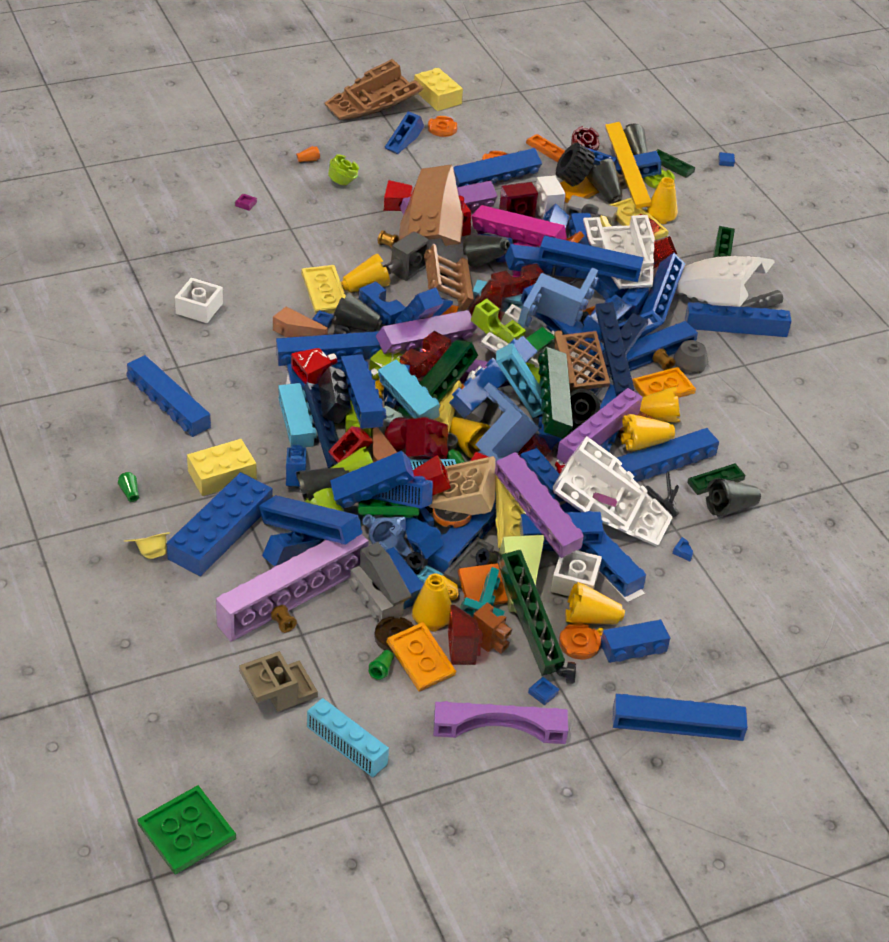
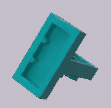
M491 567L486 575L479 602L465 597L460 606L459 613L473 617L474 613L487 602L493 605L495 596L492 594L494 589L497 590L500 583V578L498 577L499 569ZM495 607L493 609V613L497 617L504 616L505 611Z

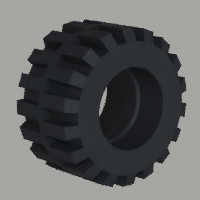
M577 142L572 144L560 157L556 167V176L571 186H577L589 174L595 159L594 153Z

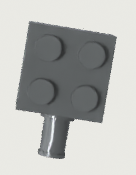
M413 231L397 243H394L391 248V261L383 266L387 268L388 274L392 273L407 281L426 268L424 254L429 249V239Z

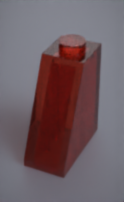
M489 280L469 306L468 310L471 316L475 306L488 299L500 309L498 318L501 321L506 283Z

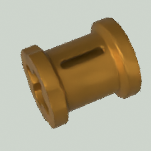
M381 230L377 241L380 245L385 244L392 248V245L398 242L399 237L396 234L391 235Z
M663 348L658 349L652 357L653 361L659 363L663 370L673 368L676 362L673 357H669Z
M279 605L271 611V618L279 624L281 632L286 633L295 628L297 620L288 613L287 606Z

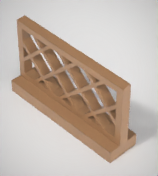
M555 331V350L567 354L570 392L579 388L610 387L597 331L562 335V331ZM586 338H594L591 344L584 340ZM574 340L576 341V343L574 345H571L567 343V341ZM582 344L587 348L582 351L577 347ZM590 350H593L597 352V354L595 356H592L588 354V352ZM574 351L577 354H579V356L577 358H574L570 356V354ZM585 357L590 361L586 364L580 360ZM594 362L601 365L598 369L591 367ZM576 364L583 367L580 372L573 369ZM588 370L594 374L589 377L584 372ZM598 375L604 378L605 381H596L594 379ZM579 378L586 380L585 383L577 384L576 381Z

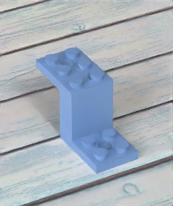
M591 268L581 289L541 273L522 306L518 324L523 328L529 327L532 321L531 316H535L539 312L573 327L576 321H580L583 315L582 310H586L589 303L587 300L592 299L595 291L592 288L596 287L599 279L596 277L598 270Z
M488 383L484 387L489 393L487 395L488 398L499 405L498 408L504 413L475 445L480 449L479 453L488 457L494 456L496 464L497 460L512 453H518L539 430V427L506 394Z

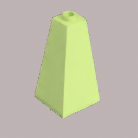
M544 535L503 537L499 552L505 554L521 549L536 585ZM503 578L504 588L508 599V610L509 612L517 613Z

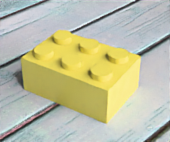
M434 68L433 70L414 75V80L423 87V90L418 95L436 111L462 104L463 88L440 68Z
M242 439L187 454L188 472L202 496L221 491L240 472L257 480L256 462Z

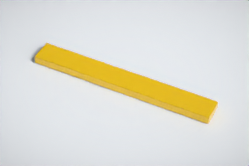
M621 123L605 124L606 132L635 208L651 206V199Z

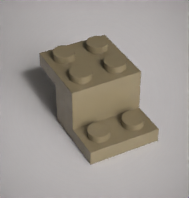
M280 651L239 665V672L256 703L271 699L277 712L318 697V691L300 660L287 664Z

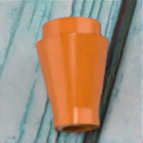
M311 146L297 153L296 156L299 163L317 161L320 158V153L317 146Z

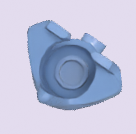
M368 514L363 518V525L369 528L371 544L379 542L385 551L394 547L400 554L406 557L412 553L405 541V517L375 518Z

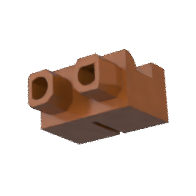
M487 602L473 615L469 639L487 652L494 648L502 654L509 647L510 642L506 639L510 637L512 629L505 624L507 617H497L493 613L494 607Z

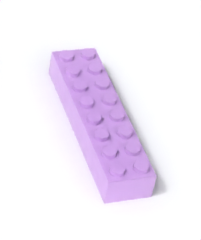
M362 534L346 545L325 540L298 556H294L290 560L273 567L271 570L257 575L254 579L240 584L231 591L221 594L216 598L218 628L232 642L273 620L271 618V611L276 606L285 605L289 611L347 580L351 576V569L360 566V550L367 547L369 541Z

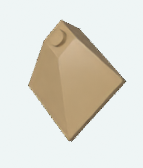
M492 456L445 466L451 488L433 495L432 504L429 507L470 515L491 512L495 501V457Z

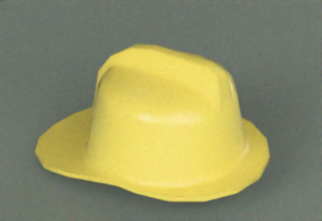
M170 532L147 538L124 540V542L135 541L140 553L144 557L154 559L166 554V535H169Z

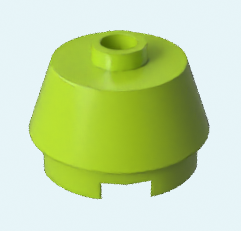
M337 154L330 160L328 175L334 182L340 185H348L358 177L359 166L354 161L351 163L346 160V156Z

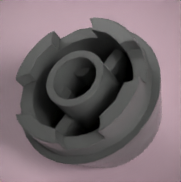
M694 340L683 342L674 354L675 363L683 373L691 375V372L702 373L709 362L706 347Z

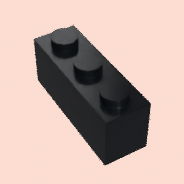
M329 366L318 380L323 418L339 424L351 410L346 375L341 369Z

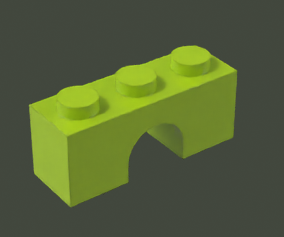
M488 299L475 306L470 321L486 334L490 332L507 343H510L514 338L518 340L524 336L526 330L514 320L506 325L499 321L498 313L500 309Z

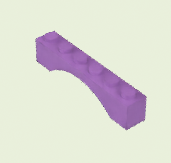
M435 701L433 736L456 738L462 733L475 728L504 726L524 731L543 743L566 744L568 710Z

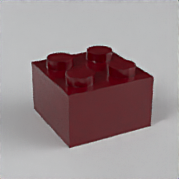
M532 182L501 186L499 209L535 218L538 191Z
M427 417L407 419L406 455L414 460L432 459L437 455L440 459H447L448 424Z

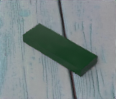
M659 149L656 150L661 160V166L685 178L695 172L694 166Z
M734 463L690 477L687 483L697 495L709 492L706 489L709 482L713 479L721 478L739 482L745 480L746 475Z

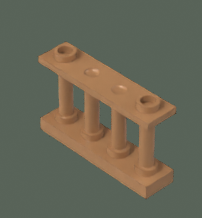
M433 244L424 254L429 290L437 288L438 291L456 298L459 309L466 311L474 300L468 260L461 257L459 262L455 263L437 255L436 245ZM439 263H440V264H443V265H445V266H447V267H449V268H451V269H453V271L450 270V269H448V268H445V267L439 265ZM440 273L453 278L454 281L445 276L440 275ZM441 283L446 284V285H448V286H450V287L456 289V291H455V290H452V289H450V288H448V287H446V286H443Z

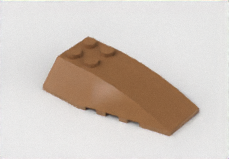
M391 59L365 72L364 77L357 78L353 85L346 86L342 93L338 92L326 101L325 106L339 120L352 119L393 107L417 95L423 90V87L416 80L409 83L401 75L400 65Z
M452 164L421 169L400 223L398 241L415 231L429 240L441 238L445 246L461 244L463 212L461 210Z

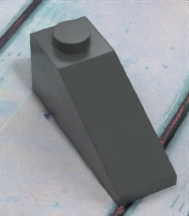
M379 542L360 550V567L393 606L411 598V594L390 555Z

